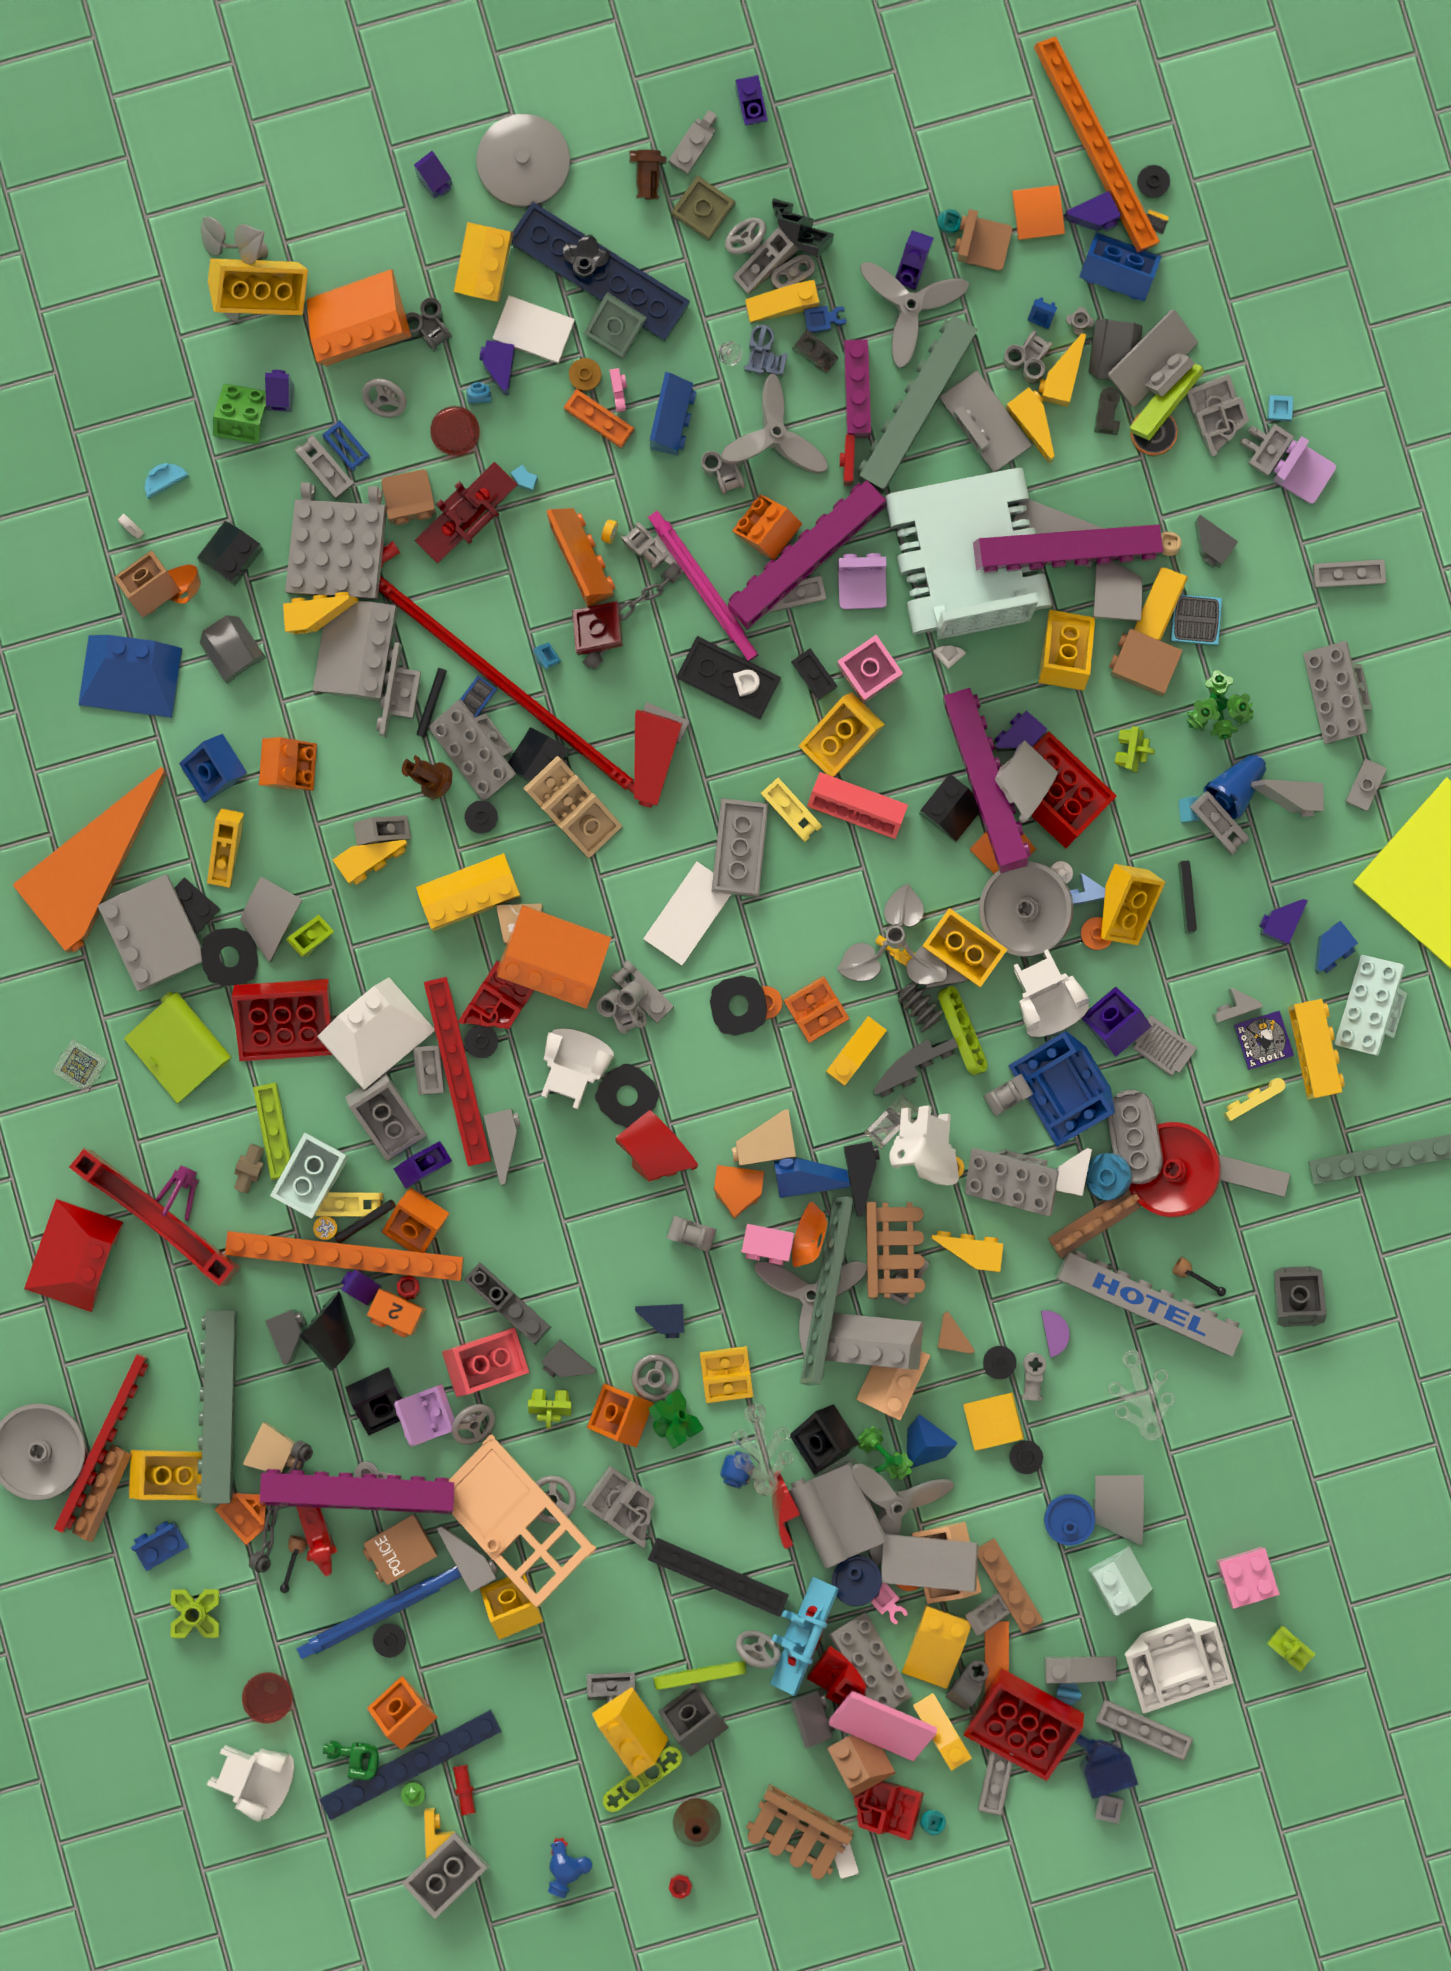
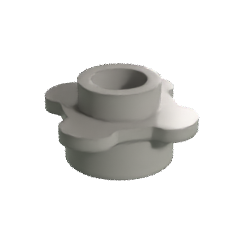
M1079 307L1073 315H1068L1066 318L1067 324L1074 328L1076 335H1081L1083 330L1094 325L1093 318H1090L1084 307Z

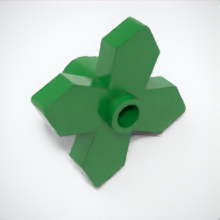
M679 1389L666 1396V1402L660 1400L648 1408L655 1420L653 1422L655 1433L660 1437H666L673 1449L686 1442L687 1436L691 1438L703 1430V1426L698 1418L686 1413V1399Z

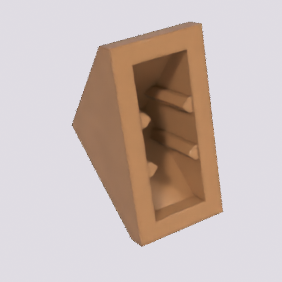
M949 1312L943 1313L937 1347L972 1354L975 1351Z

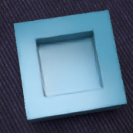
M1270 395L1268 398L1267 420L1291 422L1293 396Z

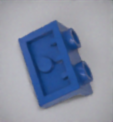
M165 1521L155 1527L156 1533L148 1537L147 1533L134 1539L136 1544L131 1549L136 1552L146 1571L189 1547L176 1522L169 1525L168 1521Z

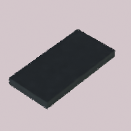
M697 636L676 679L761 720L781 677ZM743 670H752L759 677V687L754 693L740 697L733 674Z

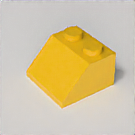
M525 1573L522 1576V1578L530 1586V1583ZM509 1577L480 1588L490 1623L499 1640L544 1622L539 1607L536 1608Z

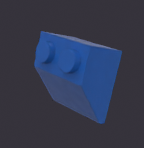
M223 734L203 741L179 763L203 803L235 785L247 774Z

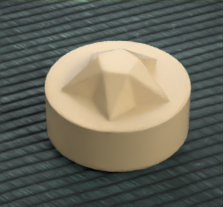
M1173 532L1162 533V554L1166 556L1176 555L1182 544L1181 538Z

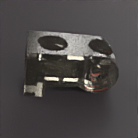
M808 329L792 347L794 352L803 356L825 374L828 373L838 360L837 355Z
M1107 387L1102 390L1099 396L1094 432L1117 435L1119 432L1120 421L1114 420L1115 409L1120 401V393L1116 388Z

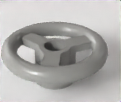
M749 218L737 224L726 237V250L734 255L750 254L757 251L766 233L765 222L759 218ZM759 226V232L756 235L754 230ZM745 227H748V228H747L745 231H743L741 234L737 235V233L740 232L742 229H744ZM739 242L742 247L735 248L732 244Z
M373 379L368 381L362 389V398L365 405L379 416L386 418L397 417L406 409L407 400L404 392L398 385L389 380ZM375 386L378 396L372 402L369 397V391ZM391 404L398 408L392 411H387L380 409L379 407L381 405Z
M650 1354L640 1359L635 1365L632 1372V1383L635 1391L642 1398L648 1401L659 1402L660 1400H665L666 1396L676 1391L679 1384V1371L670 1358L661 1354ZM656 1361L654 1369H651L646 1377L639 1378L643 1366L649 1362ZM663 1363L670 1368L672 1373V1383L670 1386L665 1382V1375L662 1371ZM654 1373L659 1374L660 1381L653 1382L651 1375ZM648 1384L653 1388L660 1387L664 1393L650 1394L641 1386Z
M476 1404L465 1408L453 1421L451 1428L453 1438L458 1443L464 1445H471L482 1441L494 1428L496 1420L494 1411L489 1406L483 1404ZM488 1415V1424L480 1432L481 1421ZM468 1429L472 1431L474 1437H462L459 1434V1430Z
M552 1475L543 1477L536 1482L540 1488L549 1483V1490L546 1492L548 1497L550 1495L557 1497L555 1504L564 1511L563 1513L567 1517L573 1513L576 1506V1493L573 1486L566 1479ZM557 1483L567 1490L569 1504L562 1501L563 1497L557 1490ZM541 1513L537 1517L545 1523H559L554 1516H547Z
M749 1630L741 1633L736 1639L738 1654L752 1667L771 1668L777 1665L781 1658L779 1646L771 1641L772 1638L765 1633ZM747 1638H758L757 1643L753 1645L743 1644V1641ZM765 1642L772 1648L773 1658L765 1652Z

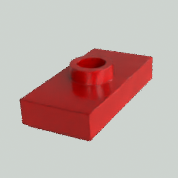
M848 434L845 436V452L840 453L839 467H844V486H851L853 484L855 436Z

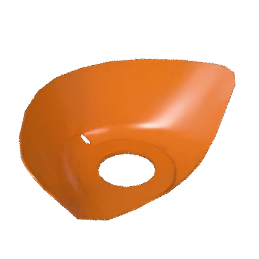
M192 564L179 566L167 571L181 590L171 599L176 603L186 604L200 588L201 580L198 569ZM187 592L188 596L181 599L180 596Z
M810 1202L806 1207L795 1233L792 1246L793 1267L814 1262L822 1248L827 1220L825 1214L813 1202ZM821 1233H822V1240H821V1243H820V1245H819V1247H818V1246H817V1245H818V1240H819V1237H820V1235H821Z

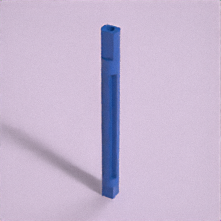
M457 1566L436 1577L431 1576L310 1638L309 1642L298 1647L297 1651L301 1659L313 1653L318 1654L440 1591L441 1587L461 1578L462 1575Z

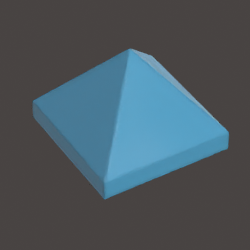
M549 642L533 649L537 664L545 669L562 662Z

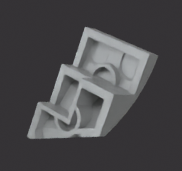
M1229 374L1196 385L1186 394L1200 435L1210 456L1213 457L1249 421L1243 399L1236 396Z
M1111 560V563L1098 565L1097 561H1095L1093 618L1140 622L1142 611V577Z
M1024 740L1018 745L1013 758L1000 767L995 781L1005 793L1009 803H1014L1021 813L1019 819L1024 823L1041 803L1058 772Z
M260 877L240 920L265 958L271 962L303 900L267 879Z
M608 1466L582 1506L640 1547L644 1548L646 1546L645 1537L647 1526L650 1525V1511L653 1508L654 1496L613 1467Z
M1095 1475V1498H1093L1095 1523L1137 1544H1143L1144 1475Z

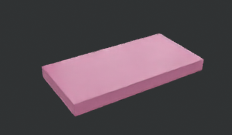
M854 1691L849 1694L829 1719V1726L911 1761L917 1758L937 1734V1727Z

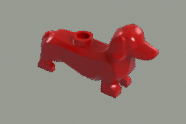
M297 1507L302 1528L310 1548L307 1551L306 1559L310 1562L313 1561L324 1576H329L332 1573L331 1555L335 1554L337 1549L330 1535L321 1508Z

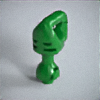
M330 1740L329 1745L324 1744L323 1754H328V1759H336L340 1756L350 1757L348 1778L365 1781L375 1776L379 1760L378 1748L375 1745L354 1742L351 1747H344L333 1740ZM370 1754L368 1769L365 1771L363 1770V1758L365 1755Z

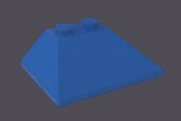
M89 635L78 705L172 718L182 648L144 639L114 635Z
M1067 1031L1008 1065L1015 1077L1022 1074L1033 1092V1095L1029 1096L1028 1100L1057 1147L1115 1113L1110 1085L1087 1047Z

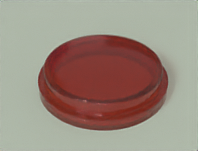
M451 406L444 408L436 414L431 423L430 433L434 445L441 452L457 456L469 452L476 445L479 439L480 428L472 412L463 407Z
M270 1672L260 1673L252 1677L245 1685L242 1693V1704L248 1716L257 1722L266 1724L277 1722L286 1716L293 1701V1694L289 1683L282 1676Z

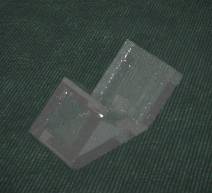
M903 1094L864 1132L881 1149L900 1130L901 1109L910 1108L911 1118L919 1110Z

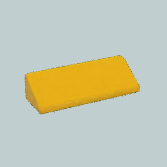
M1161 567L1142 609L1141 621H1137L1134 630L1161 641L1188 577Z

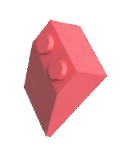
M515 1327L442 1351L456 1397L468 1395L530 1373Z

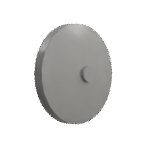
M516 114L499 120L484 134L477 151V169L483 186L496 200L511 207L529 208L532 202L537 205L548 202L562 189L569 174L570 154L563 135L552 123L535 115Z
M1028 862V866L1001 874L998 870L985 885L979 903V915L985 933L1007 948V953L1017 956H1036L1043 954L1047 949L1050 951L1066 936L1073 919V899L1068 885L1056 871L1036 862Z
M29 1404L13 1410L1 1420L0 1483L8 1491L21 1498L43 1500L62 1494L77 1481L86 1461V1441L82 1429L70 1414L61 1408L49 1404Z

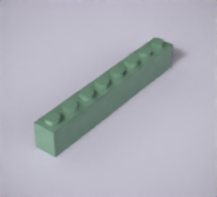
M954 315L950 321L945 320L939 331L943 334L938 341L934 339L928 349V352L931 353L927 361L923 359L916 370L919 375L915 381L912 379L909 381L904 391L907 393L904 400L899 399L893 409V412L896 413L892 421L887 419L881 430L884 433L880 441L876 439L869 450L872 455L868 461L864 459L857 471L861 473L859 481L864 483L867 480L877 491L882 494L884 493L975 338L977 328Z
M206 1310V1316H202L201 1320L202 1330H205V1339L201 1340V1354H205V1363L200 1365V1377L204 1378V1387H200L199 1393L200 1402H203V1411L199 1412V1426H203V1435H199L198 1449L202 1450V1460H198V1474L202 1475L201 1484L197 1485V1498H201V1503H232L237 1311Z

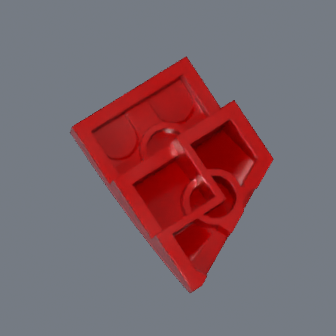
M497 960L458 1022L460 1024L510 1029L534 990L497 977V968L500 963Z
M651 1110L615 1138V1143L632 1157V1168L648 1182L660 1179L663 1176L676 1175L678 1171L691 1168L695 1170L698 1168V1163L683 1143Z
M777 1471L773 1473L772 1509L784 1549L793 1546V1542L783 1523L799 1516L800 1513L780 1472Z
M829 1646L809 1671L807 1679L826 1689L825 1697L839 1705L844 1702L852 1691L866 1697V1684L857 1669L844 1655Z
M884 1780L854 1797L855 1807L858 1810L857 1820L859 1827L879 1835L890 1833L907 1840L913 1839L924 1793Z

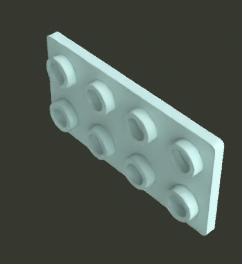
M1361 955L1335 1045L1377 1056L1379 1055L1384 1036L1395 1037L1407 996L1405 991L1399 989L1405 969L1403 964Z

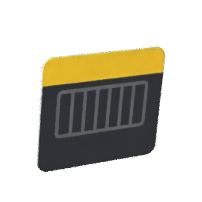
M1149 210L1147 217L1154 231L1162 234L1169 217Z

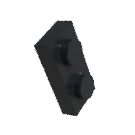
M811 648L791 661L793 667L818 701L838 687Z

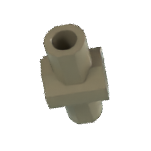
M250 1143L246 1156H240L234 1172L235 1175H238L234 1189L249 1193L252 1182H258L264 1163L260 1161L264 1152L263 1147Z

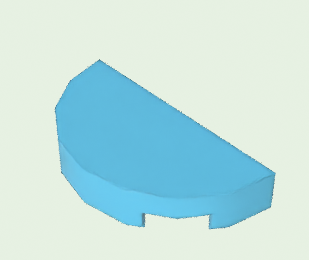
M163 463L155 466L148 473L144 489L147 498L149 499L189 475L182 467L175 464Z

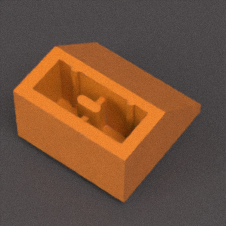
M760 494L732 531L759 553L775 560L801 527L802 523L788 508Z
M283 737L262 738L259 785L278 789L314 790L317 744Z

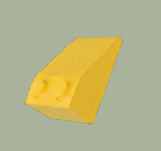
M1049 609L1038 683L1085 690L1091 669L1095 618Z
M851 692L844 695L801 742L799 747L827 775L835 777L877 735L885 724Z
M1114 864L1105 886L1101 938L1138 945L1165 885V881L1150 870Z
M131 1450L129 1498L137 1500H201V1498H197V1485L201 1484L202 1474H198V1460H202V1452Z
M925 1604L902 1673L947 1689L971 1628L969 1621Z

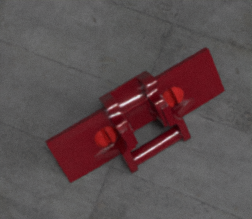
M494 461L467 489L459 481L454 486L456 491L446 501L443 502L440 499L436 506L442 514L414 541L438 564L462 540L470 545L473 542L472 539L494 517L497 518L499 516V513L494 508L518 484Z

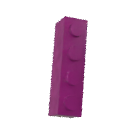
M844 340L846 434L854 435L855 439L870 438L868 340Z

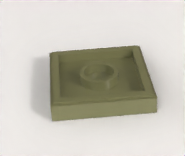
M697 175L672 210L671 216L709 241L734 207L736 201Z

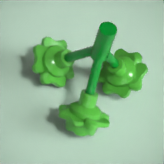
M875 1426L864 1429L858 1438V1448L865 1450L866 1453H869L871 1450H878L886 1458L883 1465L877 1469L873 1468V1470L880 1473L885 1469L890 1474L891 1479L898 1477L901 1481L905 1476L912 1473L910 1467L913 1466V1461L908 1458L907 1453L900 1454L899 1452H894L890 1456L881 1447V1442L884 1440L881 1429H877Z

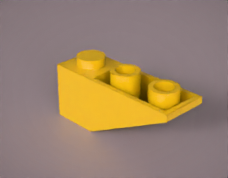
M348 592L335 593V597L327 598V595L313 596V600L307 601L305 598L291 599V603L283 604L285 632L294 635L317 632L357 603L358 598L350 596Z
M406 840L352 846L334 858L333 862L350 885L353 883L359 885L368 878L366 874L373 869L377 872L387 865L386 861L392 856L398 858L407 851L405 847L408 846Z
M937 1231V1235H931L933 1241L974 1269L1000 1272L1004 1243H998V1238L984 1237V1241L974 1240L975 1235L961 1234L960 1238L951 1237V1232Z

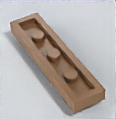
M111 1445L72 1533L86 1541L93 1542L130 1460L131 1453L118 1446Z
M995 1538L979 1546L978 1559L1022 1633L1024 1634L1044 1622Z

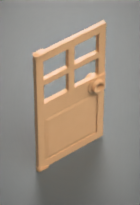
M491 1434L471 1458L449 1479V1482H454L452 1515L534 1606L538 1608L581 1562L594 1553L597 1548L592 1545L495 1439V1436ZM547 1508L561 1525L541 1545L528 1531L527 1527ZM568 1531L582 1547L561 1567L547 1550ZM521 1534L536 1551L515 1571L502 1554ZM542 1557L556 1574L536 1594L522 1576Z

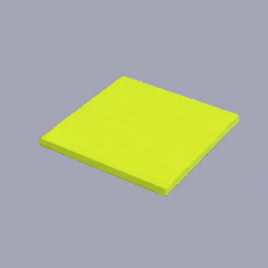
M1446 777L1355 879L1353 884L1449 969H1451V780Z

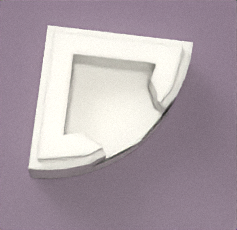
M124 513L118 519V522L135 538L139 539L144 534Z
M940 646L933 650V653L947 669L952 667L966 654L964 650L955 646Z

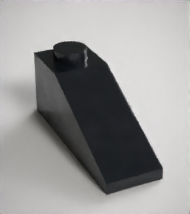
M872 1141L843 1147L852 1196L854 1198L856 1217H860L863 1214L877 1165L876 1160L880 1159L878 1146H873Z

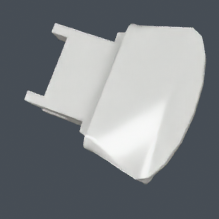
M1048 949L1044 951V960L1022 971L1018 964L1014 965V974L1024 992L1022 994L1023 999L1019 1001V1007L1026 1032L1031 1037H1045L1061 1032L1077 1023L1089 1010V998L1083 988L1074 979L1073 975L1068 977L1066 973L1060 974Z
M556 1029L551 1033L548 1032L543 1059L551 1070L541 1094L542 1097L547 1098L549 1092L553 1091L574 1099L573 1108L579 1109L588 1082L600 1081L612 1062L614 1053L611 1048L598 1038L577 1030Z
M921 1106L918 1110L917 1120L911 1119V1109L902 1108L900 1134L894 1139V1145L889 1154L891 1166L898 1169L901 1166L915 1165L919 1178L938 1185H953L957 1183L959 1174L956 1149H953L951 1144H949L951 1115L939 1114L937 1118L931 1115V1106Z
M225 1745L220 1753L228 1757L219 1778L212 1776L208 1780L207 1785L235 1796L233 1802L237 1804L235 1808L257 1822L270 1818L282 1805L289 1791L294 1773L293 1757L289 1753L261 1749L251 1756Z

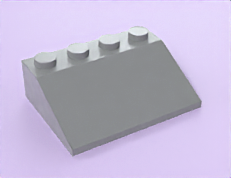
M358 601L323 627L313 685L314 692L381 702L382 694L385 691V673L389 667L388 655L390 647L392 648L398 613L395 605Z
M168 874L98 905L137 991L148 990L202 963L200 950L202 946Z

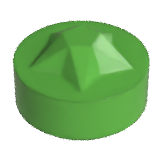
M418 1782L407 1783L401 1791L402 1801L410 1807L420 1805L426 1795L424 1787Z

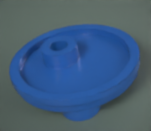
M1066 1494L1055 1498L1048 1505L1044 1516V1524L1048 1534L1056 1542L1069 1546L1077 1545L1084 1542L1091 1535L1095 1526V1514L1091 1505L1085 1499L1077 1495Z

